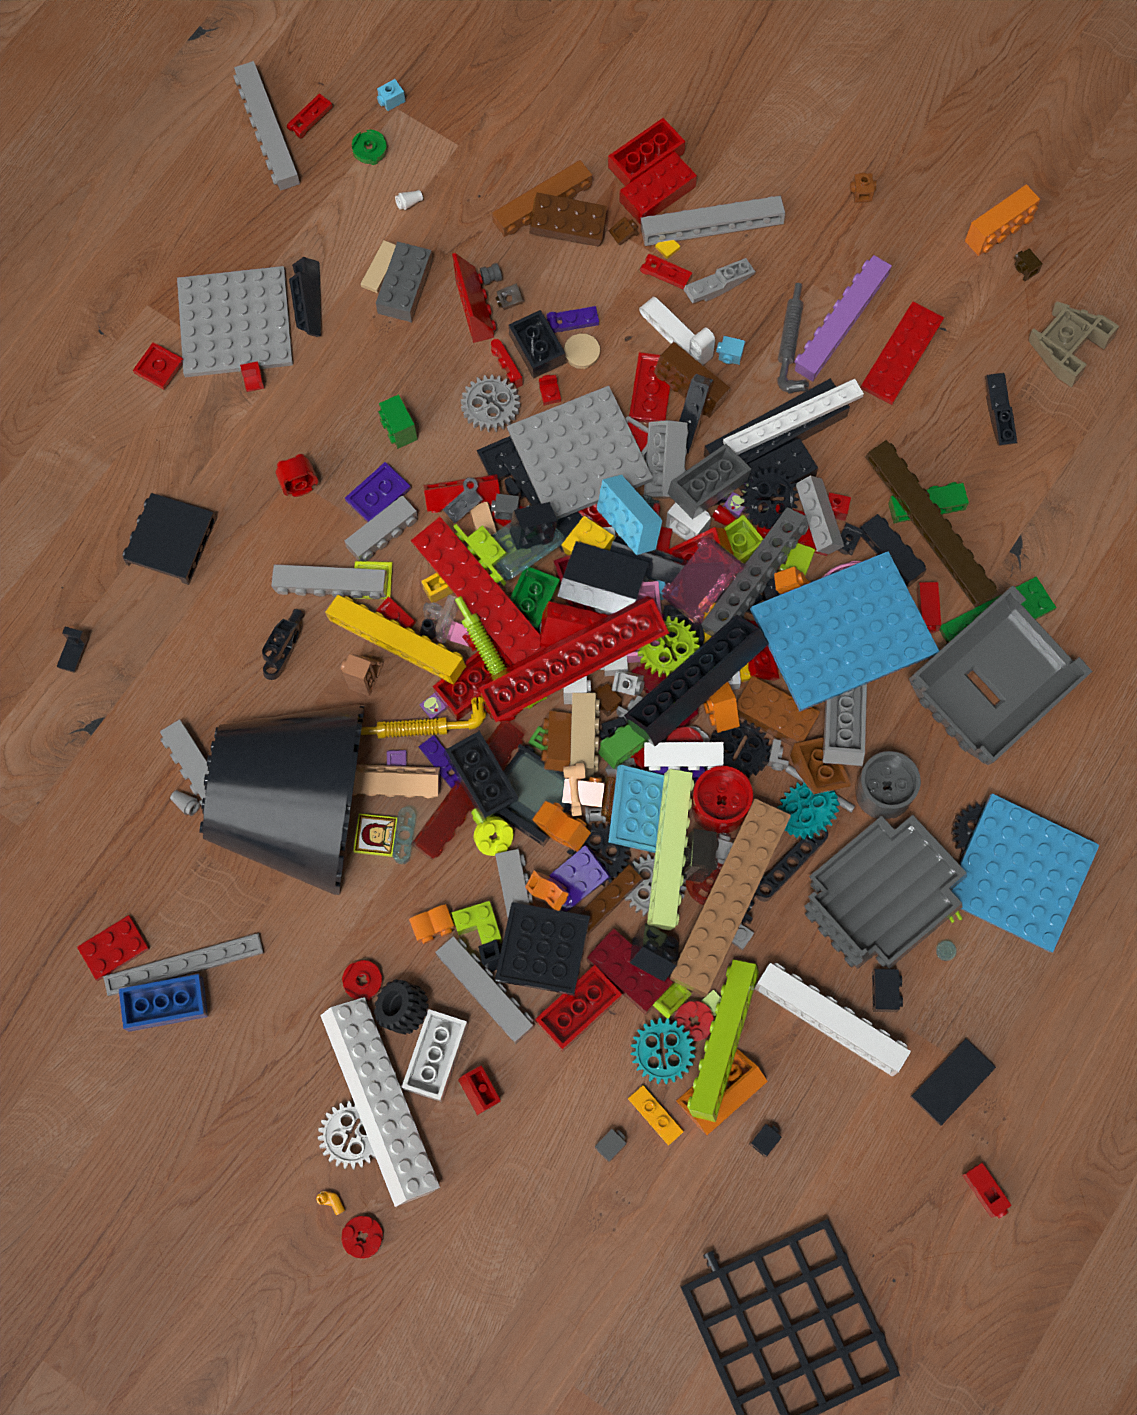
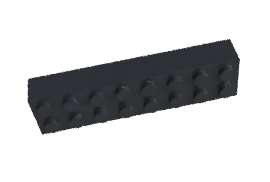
M830 378L705 445L704 457L706 458L724 445L723 439L834 389L836 385ZM848 404L740 453L738 456L746 464H749L799 438L803 441L846 418L850 406Z
M735 615L624 715L632 730L653 746H657L768 645L761 629L739 615Z

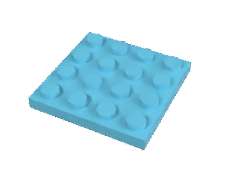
M624 765L617 767L609 843L655 853L664 775Z

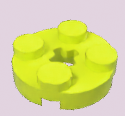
M489 817L487 821L477 825L473 836L474 842L480 852L485 855L495 856L496 853L508 850L513 840V830L503 818ZM496 832L497 838L491 840L489 836Z

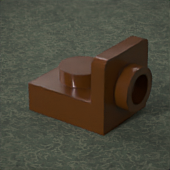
M623 217L608 230L619 245H622L633 234L636 236L640 234L637 231L638 225L633 219L628 220L626 217Z

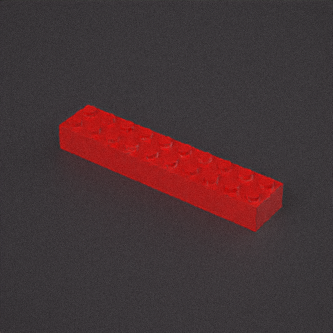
M438 517L410 540L457 598L462 596L472 615L477 613L480 619L479 622L484 626L485 632H487L513 665L547 648L539 645L540 634L441 517Z
M646 596L475 685L492 719L498 722L669 634V631L654 599Z

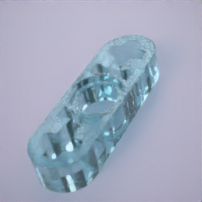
M409 807L402 808L398 812L392 855L398 864H406L411 858L416 815L414 810ZM406 812H409L410 816H412V818H408L407 823L411 828L404 826L405 820L402 816H405ZM408 831L410 833L409 839L406 841L400 840V832ZM401 845H409L408 847L404 846V853L407 856H403V859H400L397 853L401 852Z

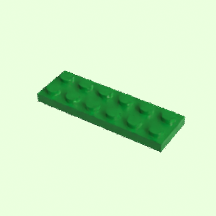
M1037 576L1015 587L1026 599L1021 605L1035 620L1057 608ZM1001 595L941 625L939 631L947 644Z

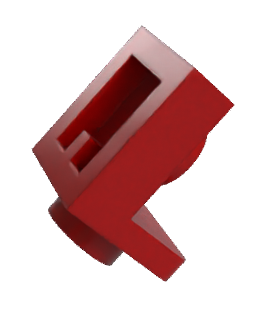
M544 375L542 378H539V389L543 406L561 402L557 376Z

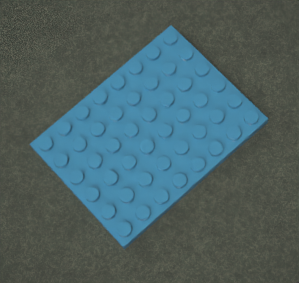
M889 552L865 560L750 608L799 711L923 661L939 652Z

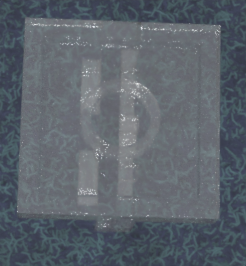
M448 595L444 608L434 602L431 604L425 602L423 607L425 619H431L436 624L437 639L442 643L446 642L451 622L454 621L458 612V606L455 601L456 597Z

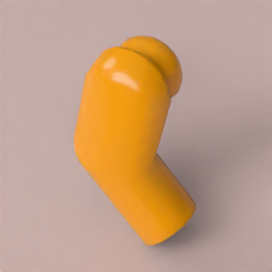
M322 1191L317 1195V1203L332 1206L336 1215L345 1211L336 1193Z

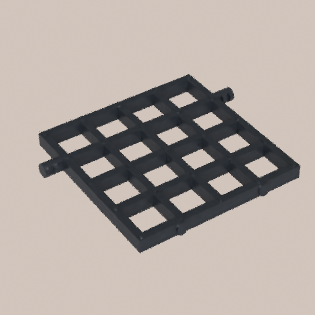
M828 1219L722 1268L718 1266L719 1259L714 1257L716 1254L715 1250L704 1254L703 1258H707V1267L710 1266L712 1272L680 1287L736 1415H744L741 1404L768 1391L779 1415H788L776 1388L802 1375H805L818 1405L797 1415H819L901 1376L885 1343L886 1338L883 1332L879 1330L849 1266L848 1256L842 1250ZM823 1229L837 1259L809 1271L796 1241ZM789 1246L802 1275L774 1288L761 1258ZM754 1262L767 1292L739 1304L726 1274ZM840 1266L854 1296L826 1308L813 1279ZM719 1278L732 1308L703 1321L690 1291ZM806 1283L819 1312L791 1325L778 1295ZM771 1299L784 1329L755 1342L743 1311ZM858 1303L871 1334L843 1346L830 1316ZM735 1315L748 1346L723 1358H719L707 1328ZM823 1320L836 1350L808 1363L795 1333ZM788 1337L801 1367L772 1380L759 1349ZM875 1341L889 1371L861 1384L848 1354ZM752 1353L765 1384L736 1396L723 1366ZM840 1358L853 1388L825 1401L812 1371Z

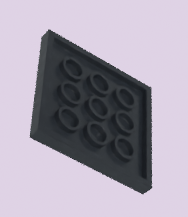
M511 902L495 981L575 996L590 916Z

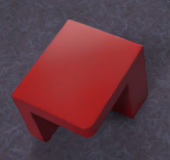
M258 361L241 364L240 368L246 391L251 392L264 389Z

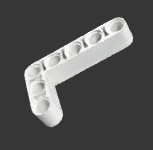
M652 297L639 308L642 316L670 344L674 341L702 365L713 357L715 337L708 328L705 327L694 335L656 297Z

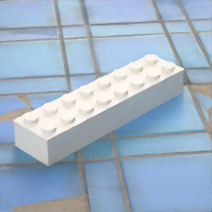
M770 963L754 988L756 991L890 1076H894L900 1071L911 1052L907 1049L908 1046L899 1040L895 1042L889 1038L890 1034L882 1029L876 1030L872 1027L873 1024L865 1018L860 1020L854 1016L855 1013L847 1007L841 1008L832 997L822 996L819 994L820 990L812 985L807 986L802 983V979L797 975H789L784 972L785 968L777 963H774V965Z

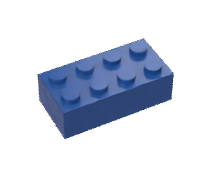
M199 974L119 989L123 1029L128 1032L208 1017L203 977Z

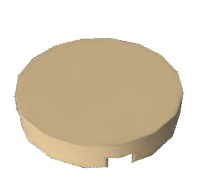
M588 334L573 335L567 340L564 347L566 360L575 368H589L599 359L600 346L598 341Z

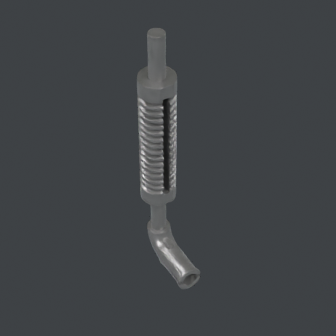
M795 283L793 299H789L787 303L778 361L782 364L777 384L781 390L789 394L809 390V388H805L809 387L807 379L793 381L787 378L788 366L794 362L804 304L800 300L801 283Z

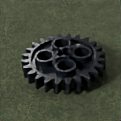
M762 468L761 472L755 471V476L749 475L750 482H744L747 488L741 489L745 495L740 496L741 499H744V503L740 504V506L746 507L743 513L749 514L747 520L753 519V525L758 524L759 528H764L765 526V529H771V526H774L787 507L790 509L798 508L794 504V501L799 500V498L794 496L798 493V491L793 490L796 483H790L792 477H786L787 472L781 473V469H775L774 471V468H768V470ZM761 484L764 488L762 493H760L759 487ZM778 485H780L781 488L779 493H777ZM755 496L784 497V500H755ZM760 503L763 507L761 512H759L758 506ZM777 504H779V506H780V509H779L778 512H776V505H777Z
M739 720L740 727L719 733L715 730L709 742H723V766L733 767L744 775L746 774L748 778L752 776V773L758 775L759 770L763 771L769 762L771 746H768L770 740L764 739L766 733H759L761 727L755 729L753 728L754 723H751L749 726L747 725V720L743 724ZM744 736H747L748 738L736 761L733 762L732 758Z
M978 802L975 803L974 809L971 805H968L967 811L963 809L960 812L962 816L958 815L955 818L958 822H954L953 827L956 830H953L951 834L957 837L952 841L959 843L956 849L962 848L961 856H963L974 830L968 827V823L977 825L978 818L981 816L986 802L981 807Z
M592 823V829L589 830L591 834L580 849L587 844L596 852H601L606 859L613 862V865H609L603 859L597 857L601 864H605V869L611 876L608 881L611 883L613 881L612 878H616L618 873L623 871L622 867L628 866L625 860L631 859V857L625 853L629 852L630 848L608 842L609 824L604 829L602 823L599 824L598 828ZM595 837H600V844L593 846L592 840ZM616 848V855L609 857L607 855L608 850ZM572 849L568 850L567 853L573 856L577 851Z

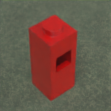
M919 582L916 589L918 610L930 634L936 633L941 627L939 583Z
M983 1163L977 1164L962 1175L991 1218L997 1216L1000 1219L1009 1213L1007 1209L1012 1205Z

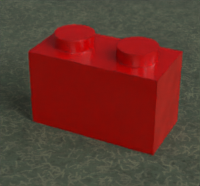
M482 1065L458 1079L477 1115L501 1102Z

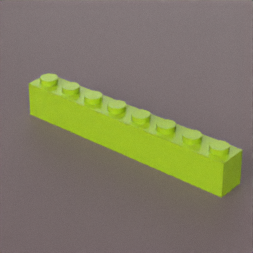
M733 960L732 965L727 968V982L723 984L721 989L722 999L716 1005L715 1013L717 1016L715 1021L711 1023V1036L709 1040H706L704 1047L706 1053L704 1059L701 1058L700 1073L693 1083V1097L690 1096L687 1107L692 1117L713 1122L717 1120L759 971L756 964Z

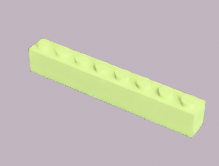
M669 769L664 773L647 920L648 925L665 930L675 928L679 922V914H677L678 906L681 903L679 891L684 879L681 872L686 861V856L683 854L684 848H686L688 843L686 829H688L690 824V818L688 817V810H690L692 805L690 791L694 787L692 773Z

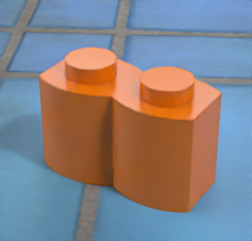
M446 904L409 919L418 943L428 944L434 941V937L441 935V937L448 936L455 929Z

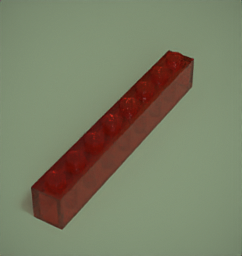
M501 721L486 741L500 767L509 762L512 757L510 755L512 751L517 749L518 745L523 742L521 739L524 734L508 721ZM459 779L410 844L429 859L438 858L444 850L442 848L444 844L452 840L455 835V829L465 822V816L469 810L472 811L475 808Z

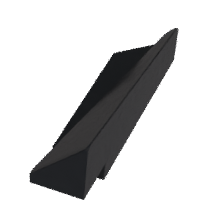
M302 257L292 264L295 275L289 279L296 327L307 332L308 335L320 337L319 261Z

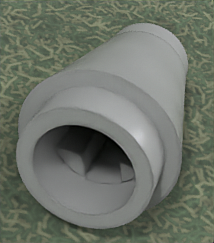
M178 790L174 791L170 797V800L185 815H194L200 807V803L196 798Z

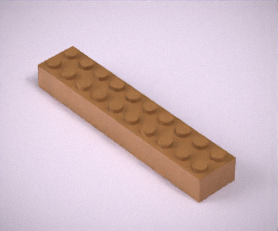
M754 799L680 955L677 967L671 974V981L707 997L790 819V814Z

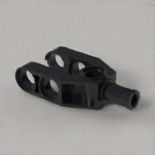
M294 609L288 620L282 619L274 627L262 649V657L266 661L263 666V676L268 680H275L280 676L293 652L299 636V623L304 617V613L299 609ZM268 651H272L269 656L266 655ZM268 668H275L277 671L271 674L266 670Z

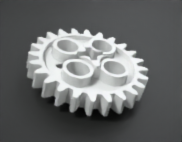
M348 1101L345 1108L340 1103V1110L332 1107L333 1114L326 1113L328 1121L321 1120L325 1128L318 1129L319 1132L323 1133V1135L318 1137V1140L324 1141L319 1147L326 1148L323 1155H331L329 1162H332L334 1159L337 1160L336 1167L340 1163H344V1169L347 1168L348 1164H351L354 1170L356 1163L362 1168L364 1160L370 1164L369 1157H376L368 1136L362 1135L359 1132L363 1123L356 1105L352 1107L350 1101ZM350 1117L352 1124L347 1127L341 1124L342 1118ZM359 1118L360 1123L355 1130L356 1138L352 1137L346 1152H342L348 1140L346 1133L352 1132L354 1124ZM337 1135L343 1138V1143L338 1146L332 1143V1138ZM354 1144H359L362 1147V1151L359 1154H353L350 1151V1147Z

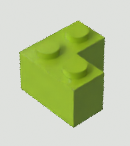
M490 901L452 912L458 935L478 930L482 945L493 940H498L502 943Z

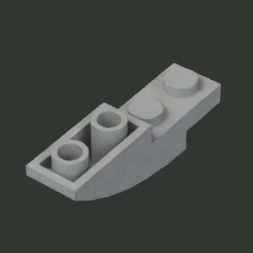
M745 258L717 269L713 275L685 285L684 291L692 303L703 299L707 302L738 286L754 275L755 270Z

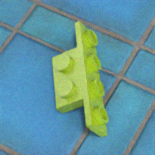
M455 524L453 526L457 531L455 535L461 542L464 540L467 542L468 546L466 548L473 556L477 554L480 558L478 562L485 570L489 568L492 572L490 576L496 583L501 582L504 586L506 584L505 580L493 566L502 560L507 553L483 525L467 537Z

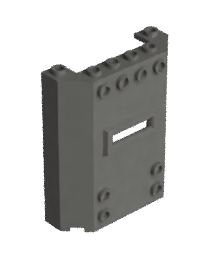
M1014 586L1007 589L909 678L917 697L920 699V704L933 713L932 717L938 723L944 725L945 731L949 736L955 737L963 751L968 752L986 765L994 763L1092 672L1080 657L1072 660L1021 605L1026 599ZM972 670L998 697L1000 701L996 705L967 676Z

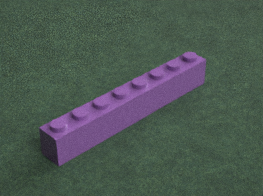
M873 255L870 261H865L862 266V272L855 275L852 286H848L845 289L842 300H837L832 314H827L823 321L824 325L817 328L814 333V339L812 341L809 340L805 345L804 353H800L796 357L794 363H796L795 371L812 382L815 380L887 279L892 265Z

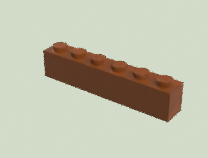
M579 160L492 212L493 223L504 237L509 234L512 235L519 228L531 223L534 198L537 192L572 199L577 193L587 190L592 185V174L583 162Z

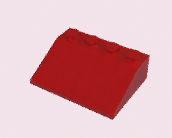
M452 253L455 281L472 341L475 343L494 338L493 331L496 330L494 320H490L489 317L492 313L490 305L485 303L487 299L485 288L481 289L480 284H483L481 274H477L475 266L457 253Z

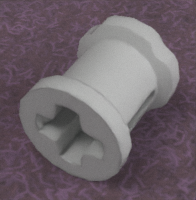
M605 805L598 808L585 806L586 824L592 821L606 823Z

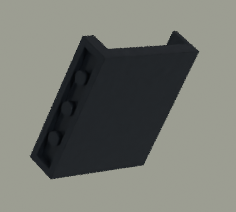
M151 493L144 502L142 515L140 514L137 518V526L130 535V543L123 551V560L128 566L132 563L179 578L182 583L189 585L217 519L211 511Z

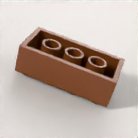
M756 677L750 678L737 701L738 717L740 719L747 720L750 724L754 723L755 727H761V730L791 746H794V743L804 742L807 739L820 714V711L812 707L799 711L792 696Z

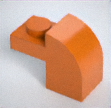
M535 870L525 886L533 896L545 900L553 909L558 911L565 904L569 894L563 884Z

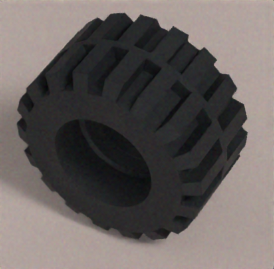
M401 979L388 982L386 987H382L381 993H378V999L374 1005L376 1006L374 1014L377 1015L375 1018L379 1025L404 1035L413 1033V1030H417L419 1025L423 1024V1019L427 1016L426 1009H428L429 1004L427 1003L428 997L425 995L426 992L421 987Z

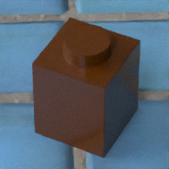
M608 683L604 686L600 685L593 691V693H596V700H599L600 710L607 717L615 712L618 706H622V699L615 691H612Z

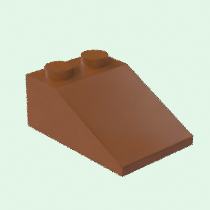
M824 737L794 743L790 754L796 772L813 794L851 786L843 764L823 763Z

